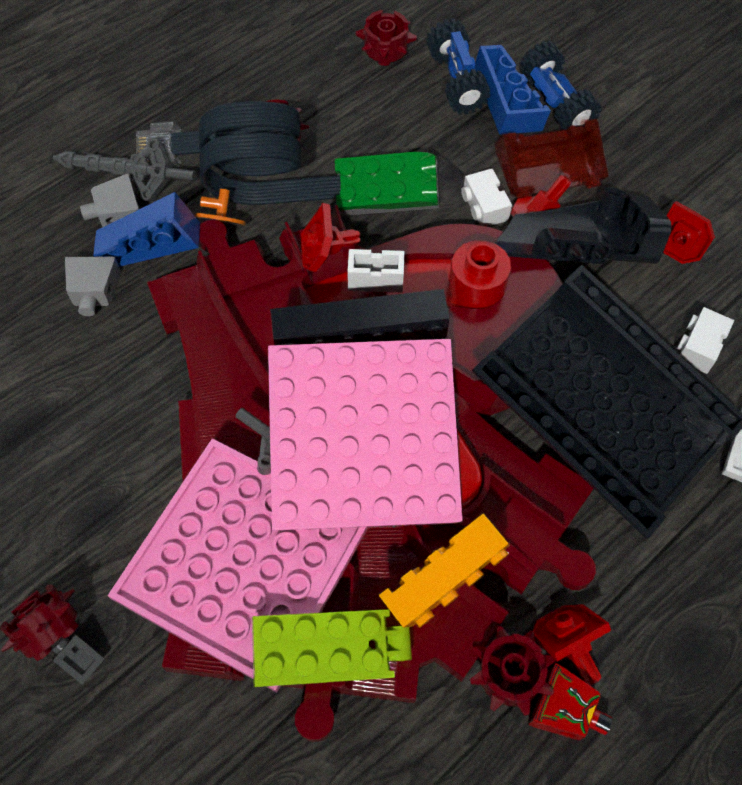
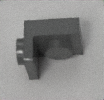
M74 633L69 638H61L52 649L55 654L51 659L82 685L104 660L101 655Z

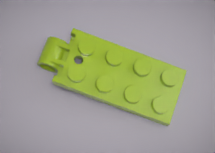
M389 609L253 616L254 687L394 678V671H390L389 662L412 660L410 628H403L402 626L386 627V617L390 616ZM370 640L375 642L374 649L369 647Z

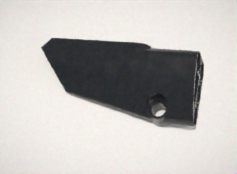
M606 187L599 201L516 214L495 244L505 250L509 257L603 264L609 260L657 264L669 239L672 225L670 219L649 196L628 194L614 187Z

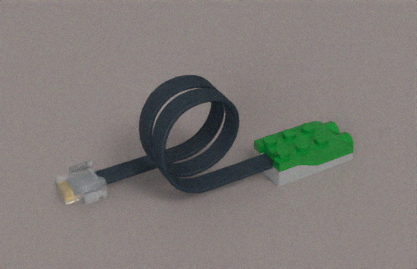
M265 101L227 103L216 106L204 113L199 121V131L181 132V128L174 121L150 123V130L136 131V154L142 152V149L147 146L149 139L155 138L163 143L172 168L182 166V161L177 158V155L200 153V180L203 186L217 197H219L220 189L230 190L229 202L246 205H266L336 199V205L342 216L439 208L436 155L427 152L335 159V172L337 176L267 182L237 181L224 177L210 168L215 166L225 172L242 176L277 175L300 168L301 143L297 140L300 137V113L289 105ZM151 155L146 157L147 164L153 162Z

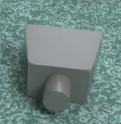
M128 174L93 187L91 193L94 202L80 206L84 220L99 217L102 227L139 210Z
M65 257L66 291L72 304L79 306V314L93 316L96 306H108L111 304L121 275L116 258Z

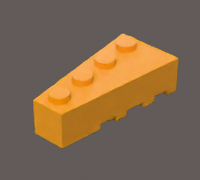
M484 513L452 537L449 541L451 545L447 548L443 546L429 555L424 561L425 566L422 569L417 567L401 577L399 582L401 586L391 592L387 588L379 595L403 628L412 627L415 624L419 628L425 625L435 616L432 613L433 609L439 604H442L444 607L449 605L459 596L456 591L465 583L470 587L484 575L481 569L490 562L493 566L497 565L508 555L506 549L510 546L509 543Z

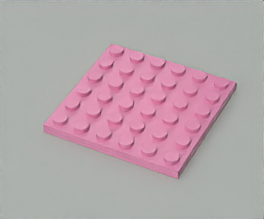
M451 339L268 346L272 531L462 523Z
M211 439L108 594V597L253 679L252 617L321 613L368 527L272 531L271 473L269 475L260 474L257 471L258 461ZM268 686V688L277 692L280 686Z

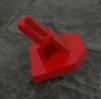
M560 175L547 192L540 190L536 196L518 198L512 208L511 215L514 217L516 214L560 208L561 205L558 199L570 186L571 181L566 176Z
M676 201L667 214L672 227L663 253L681 264L700 261L715 238L711 221Z
M322 203L301 233L302 265L310 271L317 272L328 255L337 254L342 247L357 245L360 242L359 231L351 229L339 232L337 227L332 226L329 204Z
M584 604L564 605L538 619L533 629L535 633L534 641L555 660L559 661L564 657L572 660L581 679L590 686L599 682L601 675L589 654V651L592 650L590 643L611 631L609 622Z

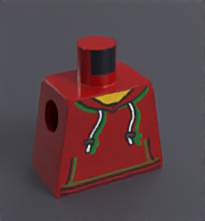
M555 663L549 669L545 680L554 693L552 696L540 693L528 725L575 740L585 738L589 728L606 735L613 717L596 709L601 695L599 691L561 665Z

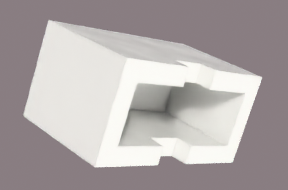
M493 169L465 176L464 187L461 189L464 201H468L471 207L473 219L478 220L480 226L489 227L509 221L512 204L505 191L498 190L497 187L500 186V182Z
M349 249L348 291L403 292L404 251L382 250V253H371V250Z
M704 307L699 316H692L686 328L690 330L689 336L683 335L677 349L681 350L680 356L693 368L707 374L716 362L723 347L721 343L723 339L727 338L734 320Z

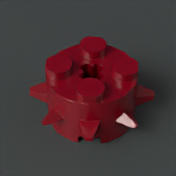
M383 10L373 12L366 18L364 29L356 31V36L364 40V46L361 48L362 51H365L370 58L378 61V64L382 66H388L391 62L401 59L407 54L408 43L417 40V36L409 32L408 26L410 21L397 11H394V14H383Z
M49 584L45 588L47 592L41 595L38 591H35L11 611L15 616L8 624L5 621L1 624L0 630L9 639L1 651L4 652L13 647L15 652L20 650L25 657H33L36 661L46 657L52 650L51 645L60 637L63 639L67 638L78 627L75 621L77 611L68 602L75 590L72 589L62 594L61 590L58 591L53 585Z
M499 626L496 631V639L488 647L474 645L472 649L482 661L479 672L469 680L472 685L482 686L486 694L491 697L490 709L492 711L497 710L503 704L518 707L522 714L526 716L530 714V701L537 693L551 696L554 693L545 680L548 672L547 667L556 660L551 655L541 653L540 646L534 642L535 633L531 630L524 636L519 634L509 636L504 628ZM511 664L517 667L516 673L520 676L516 674L514 677L510 676L505 666L509 668Z

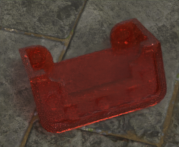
M598 119L585 121V127L575 128V126H570L567 130L524 137V134H520L516 138L515 132L503 134L495 144V151L511 196L518 199L530 197L531 194L539 193L540 190L547 192L560 175L566 176L571 181L568 188L586 185V188L600 186L601 181L608 177V170Z

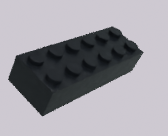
M444 289L270 309L274 345L446 339L450 319Z

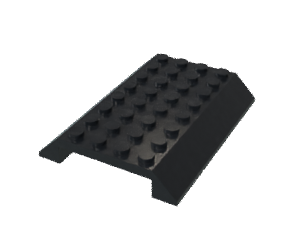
M582 265L494 352L491 351L472 369V372L645 539H648L665 520L666 516L663 513L721 445L734 439L742 429V412Z

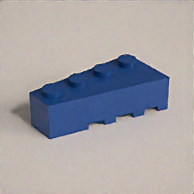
M502 45L480 46L475 61V71L479 70L484 74L490 88V98H487V104L499 135L543 131L551 110L547 105L543 106L541 104L539 94L536 90L532 91L529 88L527 78L516 70L517 65Z
M176 192L96 230L93 256L115 257L120 267L199 248L200 222Z

